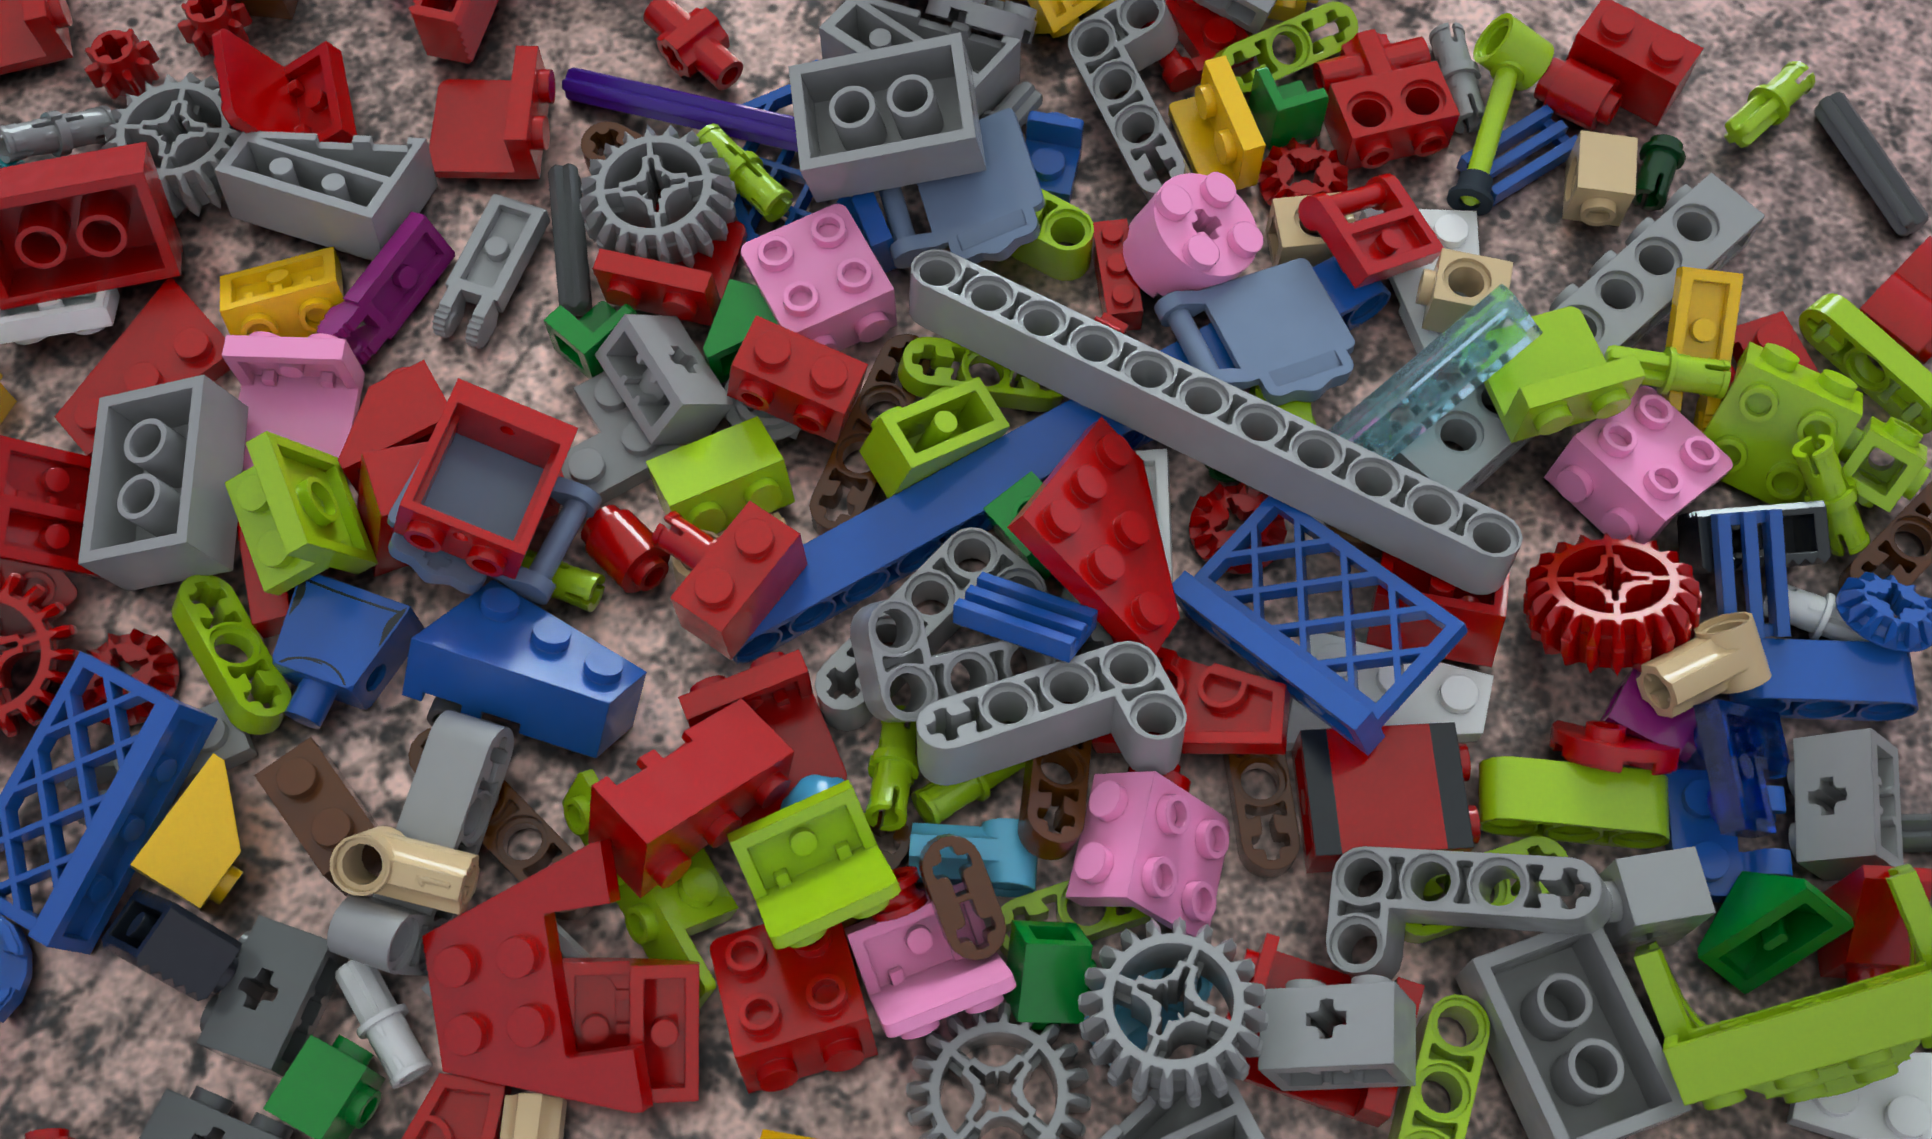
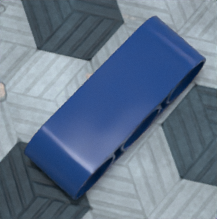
M1762 638L1760 640L1772 677L1763 685L1751 690L1728 694L1730 711L1735 715L1744 717L1890 721L1909 717L1919 710L1910 652L1884 648L1867 641Z

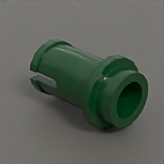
M1667 134L1652 136L1648 142L1642 145L1639 152L1642 164L1636 179V195L1632 203L1638 206L1641 203L1643 194L1646 193L1647 197L1642 208L1645 210L1655 211L1664 208L1668 201V193L1675 172L1683 166L1686 160L1682 142L1676 137Z

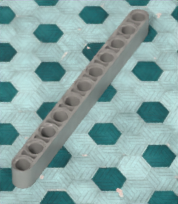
M942 249L924 251L917 255L911 264L909 314L913 321L920 326L1466 592L1476 595H1488L1498 591L1504 584L1523 539L1521 529L1514 520L1505 514L952 252Z

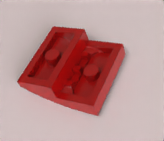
M0 435V559L104 579L78 564L92 457Z
M562 958L577 1051L586 1052L644 1044L653 1103L699 1101V962L650 958Z

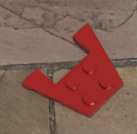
M611 839L596 841L584 846L422 936L443 1072L630 1113L644 1112L654 1106L644 1044L578 1052L575 1043L555 912L610 904L621 900Z

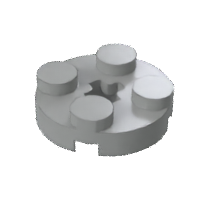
M928 0L925 11L928 15H933L952 23L953 21H958L971 25L972 29L989 34L1006 35L1020 39L1022 43L1031 44L1037 24L1034 21L1037 9L1007 0L1005 2L1000 0Z

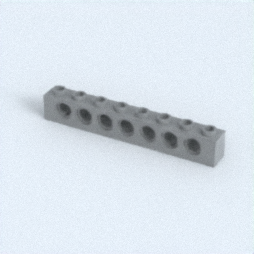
M1710 173L1693 189L1685 184L1665 204L1663 208L1664 214L1659 219L1654 221L1651 217L1645 218L1625 242L1628 245L1619 254H1616L1613 250L1606 252L1589 271L1587 277L1590 279L1580 288L1574 283L1567 286L1553 301L1549 311L1568 306L1578 308L1583 313L1603 356L1608 346L1611 345L1634 348L1670 315L1677 268L1683 266L1720 271L1747 246L1765 215L1713 173ZM1606 303L1615 306L1617 309L1608 306ZM1477 368L1470 377L1472 382L1461 392L1456 387L1448 390L1430 411L1432 417L1421 427L1411 423L1394 439L1389 447L1394 453L1391 461L1465 496H1469L1533 438L1511 443L1499 415L1488 411L1484 407H1494ZM1443 441L1455 442L1459 444L1464 449V451L1452 450L1448 448L1443 443Z

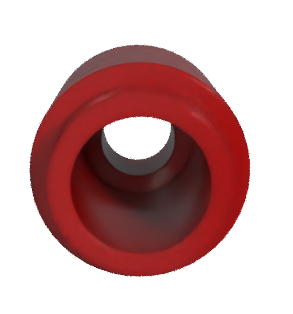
M1557 57L1552 59L1548 69L1539 79L1534 92V98L1543 102V106L1547 104L1554 111L1553 114L1591 132L1596 129L1599 123L1605 126L1611 123L1622 104L1624 95L1617 92L1620 82L1618 79L1573 58H1569L1565 62Z
M607 505L597 510L595 515L586 521L581 531V539L586 544V553L625 592L636 593L641 590H652L666 577L669 570L670 554L652 544L653 532L630 510H620L616 505Z

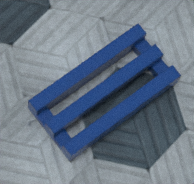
M1547 104L1502 131L1495 157L1540 130L1541 132L1495 159L1490 176L1494 178L1508 168L1515 167L1526 160V157L1551 142L1556 147L1495 185H1492L1490 194L1494 200L1493 206L1567 161L1578 136L1574 135L1569 138L1566 134L1568 126L1562 120L1555 123L1551 119L1554 111ZM1473 149L1460 157L1457 169L1460 172L1467 170Z
M1782 509L1710 514L1718 616L1737 612L1731 525H1740L1746 612L1752 613L1760 639L1772 636H1791ZM1757 523H1762L1769 623H1764Z
M982 572L977 577L976 586L970 585L965 591V600L959 598L953 604V623L1068 663L1090 637L1097 625L1098 610L986 572Z

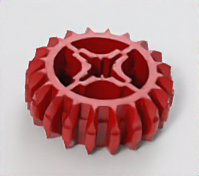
M1605 532L1602 539L1591 540L1584 535H1580L1576 545L1558 542L1554 553L1540 554L1538 564L1530 568L1529 577L1526 579V588L1523 595V613L1526 614V623H1528V627L1531 630V639L1543 643L1545 654H1561L1565 666L1578 662L1587 665L1590 674L1598 667L1611 668L1616 676H1618L1622 668L1632 667L1641 673L1642 664L1664 653H1668L1694 638V629L1700 624L1702 594L1699 591L1700 582L1696 581L1693 577L1692 566L1679 563L1678 552L1671 550L1660 552L1657 541H1650L1645 544L1637 543L1634 541L1632 534L1621 540L1612 539Z
M11 573L6 578L0 590V604H7L22 613L32 624L35 631L23 635L2 636L0 634V646L10 648L17 646L2 651V655H0V726L6 737H15L20 734V724L17 718L19 714H22L31 725L39 726L44 716L35 704L41 700L50 706L57 694L49 690L53 682L62 685L68 674L58 671L60 660L74 662L80 652L79 650L69 648L60 649L59 646L60 640L69 639L77 635L76 626L70 624L54 628L51 623L65 613L66 607L60 602H55L41 610L38 606L46 598L48 590L40 584L30 588L21 597L24 577L16 573ZM41 649L40 664L33 681L22 694L13 699L10 689L14 688L11 681L13 666L19 659Z

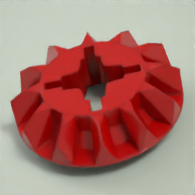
M1293 137L1286 146L1281 148L1277 146L1272 147L1267 158L1262 161L1258 186L1262 197L1270 207L1273 198L1344 192L1348 189V166L1342 165L1339 162L1337 149L1326 151L1320 148L1317 138L1310 144H1299ZM1295 169L1301 173L1315 169L1313 184L1309 180L1304 179L1299 183L1294 182L1291 185Z
M1241 482L1237 486L1226 487L1219 483L1213 491L1204 497L1200 496L1189 521L1190 539L1198 555L1207 563L1235 533L1236 530L1226 532L1224 529L1228 525L1230 509L1241 521H1246L1269 495L1249 488L1248 485ZM1279 514L1261 533L1262 547L1284 544L1287 530L1284 518ZM1274 560L1262 562L1263 568L1271 564ZM1252 563L1231 566L1226 573H1252Z
M133 628L130 634L121 636L108 633L107 642L99 648L86 649L87 654L117 669L121 666L120 662L124 660L134 670H138L131 676L171 697L174 696L179 683V663L173 650L158 635L152 636ZM95 673L82 695L86 711L107 702L103 677ZM123 689V695L127 694L128 692ZM147 701L126 710L129 726L145 722L155 704ZM110 717L100 721L111 726Z

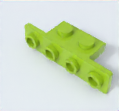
M593 769L578 773L562 801L568 827L575 835L580 836L585 846L589 844L591 785L599 781ZM704 848L690 858L692 860L690 868L677 882L666 889H662L657 885L641 899L617 874L621 900L616 901L625 916V924L629 935L637 944L642 946L648 958L699 962V1010L716 989V982L689 936L729 921L739 908Z

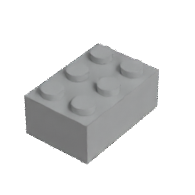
M961 32L788 66L800 172L816 203L986 171L973 72Z
M205 375L99 398L78 564L126 591L183 581L197 574L209 576L233 571L238 518L224 482L243 471L249 407Z
M1603 927L1593 933L1581 935L1544 932L1473 958L1455 976L1462 994L1477 1001L1487 1013L1490 1021V1036L1487 1049L1528 1139H1625L1666 1123L1692 1110L1690 1105L1684 1106L1663 1049Z

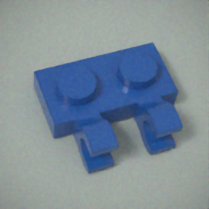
M1677 769V771H1672L1670 774H1665L1668 777L1670 841L1665 845V851L1696 847L1712 902L1724 903L1741 871L1787 877L1793 876L1790 850L1765 848L1739 852L1736 822L1758 825L1775 824V814L1786 813L1784 787L1760 785L1733 790L1732 771Z

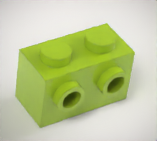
M976 377L952 388L950 386L942 387L929 394L926 398L903 408L897 406L883 412L872 421V431L859 452L885 495L889 498L1002 437L1010 425L980 377Z
M758 416L645 461L665 515L671 511H676L685 520L699 529L711 531L715 534L726 530L749 501L768 513L795 502L784 458Z

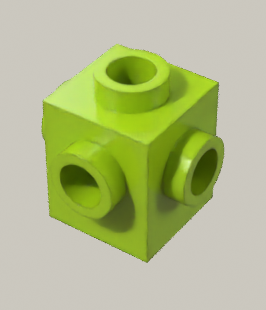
M1872 416L1863 430L1855 427L1838 454V458L1845 477L1851 478L1856 484L1858 495H1856L1858 498L1856 500L1857 503L1872 508L1875 504L1890 513L1901 496L1908 500L1915 496L1931 472L1930 468L1924 466L1927 462L1928 447L1919 443L1923 435L1918 430L1894 417H1890L1884 423ZM1878 448L1894 457V460L1888 465L1879 466L1870 460L1869 454L1872 450Z

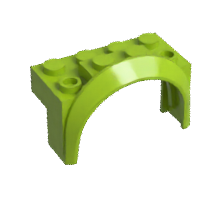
M1910 864L1888 869L1890 877L1886 878L1908 932L1910 944L1909 966L1876 977L1707 1025L1694 1012L1683 996L1657 941L1636 947L1633 958L1665 1037L1663 1052L1684 1106L1702 1101L1705 1110L1728 1107L1747 1098L1744 1089L1762 1093L1766 1099L1782 1097L1785 1103L1788 1104L1844 1094L1897 1074L1899 1072L1898 1066L1903 1061L1911 1059V1053L1920 1043H1922L1923 1048H1932V908L1918 874Z

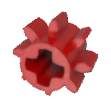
M188 0L187 3H182L181 8L187 20L178 23V28L187 44L194 43L201 57H206L209 53L214 56L212 35L222 28L227 29L249 43L250 39L243 27L249 26L253 21L244 3H236L235 0Z
M128 29L126 32L121 30L103 32L94 39L91 47L85 49L92 64L84 69L96 88L104 86L111 99L116 100L119 96L126 97V94L140 96L145 92V81L152 85L153 81L159 79L152 65L159 60L158 55L149 40L139 41L133 29Z

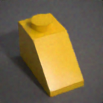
M214 753L211 755L130 864L132 869L198 910L202 908L208 898L220 905L243 873V871L233 866L241 853L225 760Z

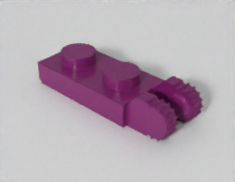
M411 212L343 297L345 301L331 307L325 314V318L320 321L321 323L317 326L318 330L316 332L346 339L361 366L367 364V361L371 360V356L376 354L386 339L391 340L454 259L456 256L455 252L424 214ZM362 321L366 324L357 328Z

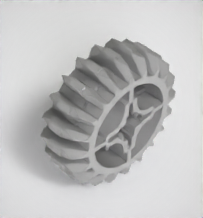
M191 72L181 82H177V80L167 74L163 85L154 87L145 81V92L138 97L126 94L128 107L126 109L111 110L114 124L103 128L107 143L101 149L147 141L153 161L157 162L160 167L156 169L175 219L185 208H188L190 212L198 217L202 206L211 203L221 209V197L224 195L214 169L243 131L234 129L223 116L219 82L212 75L200 81ZM208 123L218 125L221 128H210Z
M647 124L644 137L634 139L633 136L625 131L624 145L618 148L605 143L604 155L606 160L590 159L589 171L591 176L581 178V191L584 197L580 198L579 207L583 219L586 220L584 226L588 236L597 243L599 249L670 264L683 261L684 265L693 268L695 263L693 255L701 253L712 258L714 251L712 240L727 241V224L735 222L734 218L736 215L734 202H736L737 192L735 184L728 177L730 174L728 163L724 161V158L718 157L717 149L713 147L711 142L701 144L699 137L695 135L693 130L679 138L678 131L671 124L663 135H656L655 131ZM661 189V198L658 199V190ZM657 202H659V211H658V212H656V207H657V206H656V203H657Z
M1181 917L1174 921L1172 933L1161 934L1159 924L1151 918L1146 923V938L1142 940L1134 932L1125 928L1120 934L1123 952L1104 945L1099 951V960L1104 968L1089 967L1085 973V984L1092 991L1082 993L1078 999L1079 1011L1089 1016L1080 1023L1081 1038L1095 1042L1089 1050L1090 1060L1093 1065H1105L1113 1062L1107 1072L1109 1084L1117 1087L1130 1077L1134 1079L1131 1093L1132 1099L1136 1100L1137 1103L1146 1098L1150 1087L1159 1090V1104L1165 1110L1172 1106L1174 1091H1185L1186 1101L1193 1108L1201 1104L1200 1086L1206 1085L1212 1094L1221 1098L1227 1094L1228 1089L1224 1073L1234 1079L1243 1081L1249 1073V1065L1244 1057H1259L1261 1055L1263 1040L1255 1033L1266 1030L1268 1026V1013L1258 1008L1265 1001V987L1260 983L1249 982L1255 973V965L1251 959L1232 962L1237 948V944L1232 938L1222 941L1216 947L1211 945L1213 929L1208 923L1198 930L1196 937L1186 935V923ZM1175 968L1170 975L1162 979L1154 980L1142 976L1157 969ZM1200 976L1210 981L1222 994L1227 1003L1231 1021L1216 1015V1007L1206 1003L1199 997L1197 987ZM1184 991V1018L1178 1012V1020H1168L1162 1034V1006L1168 1013V1004L1177 1005ZM1117 1004L1130 1009L1131 1017L1139 1020L1148 1028L1147 1045L1144 1051L1135 1046L1121 1030L1115 1017ZM1209 1043L1214 1045L1207 1051L1190 1058L1169 1059L1173 1051L1182 1045L1193 1044L1205 1049Z
M1009 1003L999 1004L998 1022L987 1023L985 1011L972 1014L974 1027L967 1030L961 1019L953 1014L947 1018V1027L953 1037L951 1042H948L940 1034L934 1032L929 1033L926 1037L928 1047L938 1058L934 1060L926 1056L916 1055L912 1061L913 1069L920 1075L929 1078V1080L913 1081L906 1085L907 1097L918 1101H927V1105L916 1107L908 1112L909 1124L911 1126L932 1124L933 1128L923 1133L919 1139H982L987 1132L997 1127H1008L1016 1131L1020 1136L1025 1134L1030 1139H1061L1059 1138L1061 1134L1073 1139H1082L1086 1126L1079 1120L1068 1116V1113L1089 1111L1091 1098L1084 1094L1071 1093L1070 1089L1087 1083L1089 1074L1085 1068L1069 1070L1064 1068L1065 1065L1072 1062L1077 1056V1046L1075 1043H1069L1054 1051L1051 1046L1060 1034V1026L1051 1023L1038 1035L1032 1029L1034 1022H1021L1020 1025L1010 1023L1011 1007ZM990 1045H1006L1022 1050L1020 1055L1016 1054L1008 1063L998 1067L987 1066L974 1057L971 1060L966 1055L973 1050ZM1039 1064L1048 1074L1055 1094V1112L1049 1125L1036 1116V1109L1026 1100L1023 1092L1026 1084L1031 1079L1033 1071ZM950 1071L962 1079V1085L970 1092L974 1100L973 1105L965 1115V1121L956 1132H954L946 1120L941 1106L943 1085ZM1014 1079L1010 1103L1016 1110L1011 1108L1003 1112L999 1105L998 1112H992L988 1109L983 1115L987 1092L981 1084L986 1087L994 1083L997 1089L999 1083L1009 1085Z

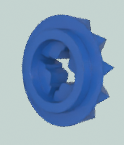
M1865 572L1859 578H1847L1836 596V607L1842 619L1851 629L1873 644L1896 651L1917 652L1932 646V599L1917 594L1916 585L1905 586L1898 583L1894 575L1891 574L1885 579H1881L1871 572Z

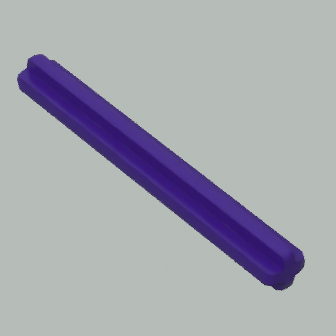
M575 67L568 69L566 78L562 80V89L565 91V96L568 100L699 130L713 123L719 125L729 137L798 152L793 116Z

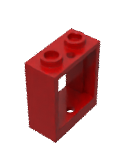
M458 378L399 504L393 532L403 535L408 543L420 550L427 552H439L441 550L466 560V563L473 570L492 577L504 575L515 580L567 459L578 427ZM456 433L544 469L513 541L424 505Z

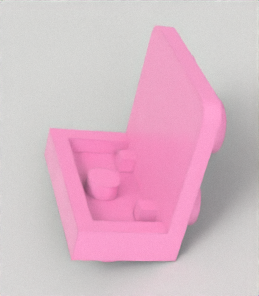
M833 204L750 240L742 246V260L778 325L837 351H841L861 341H875L885 335L890 328L897 326L895 289L844 205Z
M264 331L253 332L249 336L226 335L222 357L241 384L238 400L249 407L243 471L254 466L246 442L265 431L339 458L359 411L365 373L347 340L324 333L312 334L309 337H280Z
M1642 386L1637 389L1631 399L1630 406L1624 411L1609 418L1596 419L1574 435L1544 478L1603 534L1606 532L1612 539L1621 540L1632 534L1635 542L1645 544L1654 541L1678 513L1724 478L1732 469L1733 463L1727 454L1671 405L1668 400L1658 394L1652 387Z
M1156 771L1095 774L1086 808L1084 829L1079 838L1065 897L1080 906L1134 907L1172 929L1174 921L1181 917L1186 923V935L1196 937L1198 930L1207 923L1210 926L1216 909V895L1224 857L1229 847V821L1224 815Z
M962 882L953 886L955 893L965 889ZM927 896L928 901L924 906L909 915L886 922H875L872 918L844 928L870 1003L886 1036L889 1038L901 1036L902 1039L910 1040L925 1036L938 1028L940 1025L939 1020L963 1010L968 1014L990 1010L1004 1000V994L1016 988V982L1011 970L997 952L987 959L975 961L963 958L950 948L942 934L929 896ZM969 900L960 903L966 925L956 930L958 939L968 937L975 946L983 943L982 931L986 928L984 920L974 913Z

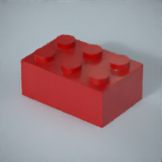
M147 141L0 168L1 310L181 276L183 243Z

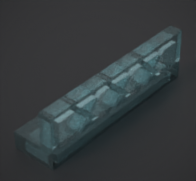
M1501 283L1328 431L1391 460L1543 332L1516 296Z

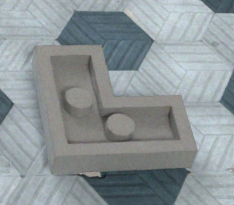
M605 371L574 387L579 402L598 431V434L570 449L562 468L564 478L581 483L597 492L602 498L600 505L649 480L651 476L645 461L680 447L679 444H650Z

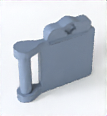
M1006 108L979 119L986 171L917 183L932 232L915 234L901 187L879 191L894 240L889 249L895 267L909 268L914 258L921 252L931 249L943 250L948 247L952 253L975 264L985 260L1004 261L1018 247L1037 239L1040 234V224L1035 212L1044 208L1045 199L1017 116L1012 109Z
M1298 258L1199 291H1174L1160 298L1154 307L1161 325L1172 329L1192 367L1241 390L1259 385L1266 401L1275 406L1291 401L1315 402L1328 389L1346 383L1353 370L1354 363L1349 354L1354 350L1355 340L1312 265L1306 258ZM1203 311L1206 312L1235 368H1219L1192 317Z
M456 433L424 505L513 541L544 469ZM417 466L388 514L387 522L392 528L395 525L399 504ZM561 476L558 477L551 497L563 507L530 568L521 566L515 580L504 575L492 577L528 601L540 605H545L550 600L556 588L552 579L585 517H593L602 502L601 496L593 489ZM396 532L393 533L388 545L390 555L396 560L410 565L426 583L450 585L463 593L474 594L481 589L488 577L473 570L464 559L441 550L439 552L420 550L408 543L403 535Z

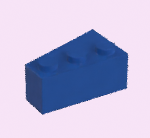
M492 580L478 592L469 596L411 638L402 695L422 701L425 693L452 701L462 705L461 713L481 719L485 712L520 724L519 734L597 758L633 727L647 672L514 591Z

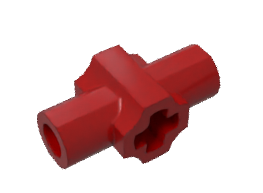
M653 0L649 3L644 12L643 20L659 35L656 38L658 50L664 56L668 66L680 77L687 76L690 78L698 71L721 91L728 89L739 79L743 71V63L727 49L730 47L728 34L722 28L718 18L706 7L703 9L697 7L688 14L674 0Z
M1375 29L1356 33L1349 42L1341 46L1339 57L1314 63L1313 77L1316 89L1324 88L1328 94L1330 84L1431 62L1430 51L1422 36L1390 44L1386 34H1379Z

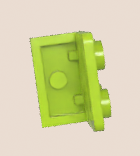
M1573 306L1475 332L1468 343V351L1511 443L1538 435H1550L1569 426L1617 415L1630 406L1632 397L1646 376L1636 354L1606 362L1583 313Z
M1749 342L1737 363L1735 378L1703 434L1732 460V469L1720 481L1771 505L1805 502L1804 496H1806L1808 489L1798 463L1793 458V446L1800 440L1813 436L1816 448L1819 450L1821 447L1817 439L1818 435L1826 434L1833 438L1838 456L1863 416V393L1856 390L1858 386L1853 380L1841 373L1824 369L1820 374L1798 364L1800 361L1799 357L1782 346L1766 343L1763 348Z
M849 779L727 834L729 843L754 896L768 936L775 949H783L789 946L791 948L808 946L819 940L826 933L827 929L852 917L863 919L881 912L887 907L889 900L895 898L901 892L892 869L876 843Z

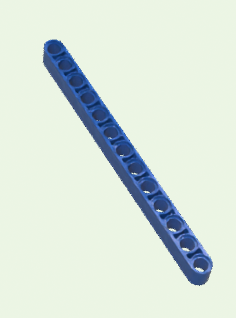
M1334 256L1313 267L1349 331L1376 316L1388 304L1391 298L1390 291L1381 280L1355 289L1347 275L1341 270ZM1212 323L1199 329L1219 368H1235ZM1178 341L1160 350L1190 365ZM1072 399L1064 402L803 544L808 565L733 657V661L736 663L753 661L912 574L957 531L969 527L981 528L987 532L993 529L983 508L1030 471L1043 483L1082 433L1100 417H1103L1119 435L1124 437L1133 450L1154 439Z

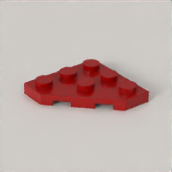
M1100 417L1082 433L1007 528L1081 605L1098 610L1097 621L1117 642H1138L1149 647L1156 655L1178 622L1180 615L1144 461L1130 447L1126 439L1119 435L1103 417Z

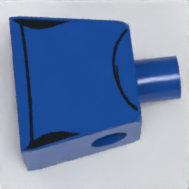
M320 574L297 585L272 655V664L288 682L298 686L284 712L285 715L302 725L320 729L334 700L362 710L370 708L408 657L411 638L425 629L411 606Z

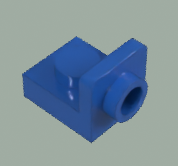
M1030 111L1026 123L1025 142L1040 187L1070 203L1082 154L1084 121L1059 112L1043 113Z

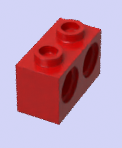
M1432 61L1330 84L1328 92L1329 102L1323 122L1334 150L1337 149L1338 160L1342 165L1348 166V170L1360 167L1372 169L1380 167L1391 160L1413 155L1421 157L1430 156L1444 148H1448L1460 113L1438 62Z

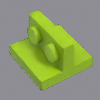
M268 431L246 442L254 466L224 483L264 592L279 596L330 567L359 575L378 564L344 472L338 462V457Z

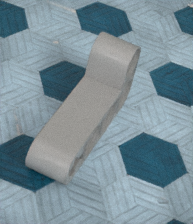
M1116 0L1074 26L1069 34L1068 47L1129 168L1149 201L1163 185L1156 171L1166 167L1171 178L1180 174L1191 173L1138 73L1168 55L1177 44L1179 33L1165 0ZM1155 21L1150 26L1141 29L1146 23ZM1106 49L1100 55L1093 57V55L1098 51ZM1129 90L1122 98L1114 100L1115 96L1120 92ZM1152 133L1146 141L1135 143L1142 135Z
M969 527L951 535L889 598L905 600L912 603L915 607L927 600H936L946 606L944 610L934 615H926L920 612L924 621L931 655H934L961 627L953 623V604L959 598L965 600V591L970 585H977V577L982 572L1047 593L1044 579L1034 568L991 533L981 528ZM974 558L985 562L987 566L980 571L968 572L959 568L958 564L963 560ZM882 613L876 622V634L882 643H894L897 637L896 623L885 613ZM849 638L822 665L816 674L815 680L819 708L825 722L831 727L842 731L859 729L873 717L868 711L863 698L852 643ZM897 676L892 682L890 698L907 683L904 678ZM856 688L857 696L853 699L846 695ZM840 690L842 693H845L835 700L834 692Z
M888 599L866 605L854 615L850 625V639L865 704L868 711L876 719L886 723L917 721L919 713L925 706L937 700L958 694L951 684V672L957 663H961L967 669L970 675L968 690L1012 677L1010 660L1016 650H1019L1025 656L1027 671L1057 662L1056 658L1001 639L931 655L924 621L920 612L912 603L902 599ZM882 613L888 614L897 626V637L890 647L884 645L876 634V622ZM1097 624L1096 629L1081 647V652L1083 654L1114 643L1110 634ZM897 676L904 678L911 689V699L904 710H899L890 698V687Z
M1117 642L1074 656L1069 663L1061 660L937 700L925 706L919 713L916 723L917 761L920 772L929 781L944 786L955 785L1111 733L1125 761L1133 770L1137 772L1156 771L1161 775H1165L1174 770L1180 762L1187 713L1180 697L1153 651L1138 642ZM1061 702H1071L1074 704H1066ZM1009 721V722H1015V723H1013V724H1004V723H1000V722ZM1148 732L1160 733L1162 735H1153Z
M446 710L440 714L428 735L396 830L401 831L405 837L478 855L514 749L513 731L509 727L454 710ZM374 893L372 896L351 895L341 902L332 917L327 933V946L329 951L336 955L391 974L424 976L428 972L422 936L457 917V914Z
M1369 846L1356 847L1342 854L1333 870L1326 934L1327 953L1332 963L1352 978L1371 974L1384 976L1392 980L1400 970L1403 959L1406 923L1577 935L1589 934L1602 928L1610 919L1613 909L1612 894L1591 865L1584 860L1572 857ZM1372 871H1383L1384 879L1380 889L1371 896L1359 897L1358 887L1362 878ZM1437 875H1449L1451 885L1446 895L1437 901H1424L1423 891L1427 882ZM1510 878L1520 880L1519 895L1513 902L1503 906L1491 904V892L1498 882ZM1539 882L1544 885L1550 894H1542ZM1582 884L1590 896L1578 897L1575 908L1569 909L1560 896H1572L1575 892V885ZM1365 936H1376L1377 949L1374 956L1364 964L1355 965L1352 960L1355 944Z

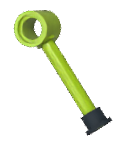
M1510 13L1502 14L1494 19L1482 32L1473 52L1474 60L1489 70L1494 80L1468 168L1460 173L1457 185L1452 187L1447 195V202L1452 209L1477 211V216L1489 213L1494 203L1493 197L1490 194L1493 185L1490 171L1514 89L1524 91L1533 86L1546 72L1554 55V46Z

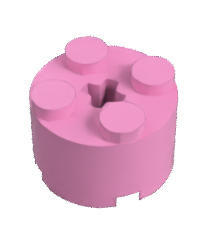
M1212 172L1208 176L1186 173L1174 176L1166 181L1134 217L1128 227V238L1123 242V257L1134 281L1152 298L1158 293L1165 296L1174 291H1199L1236 279L1251 264L1256 254L1262 248L1263 235L1257 228L1248 206L1236 193L1234 182L1228 176L1219 172Z

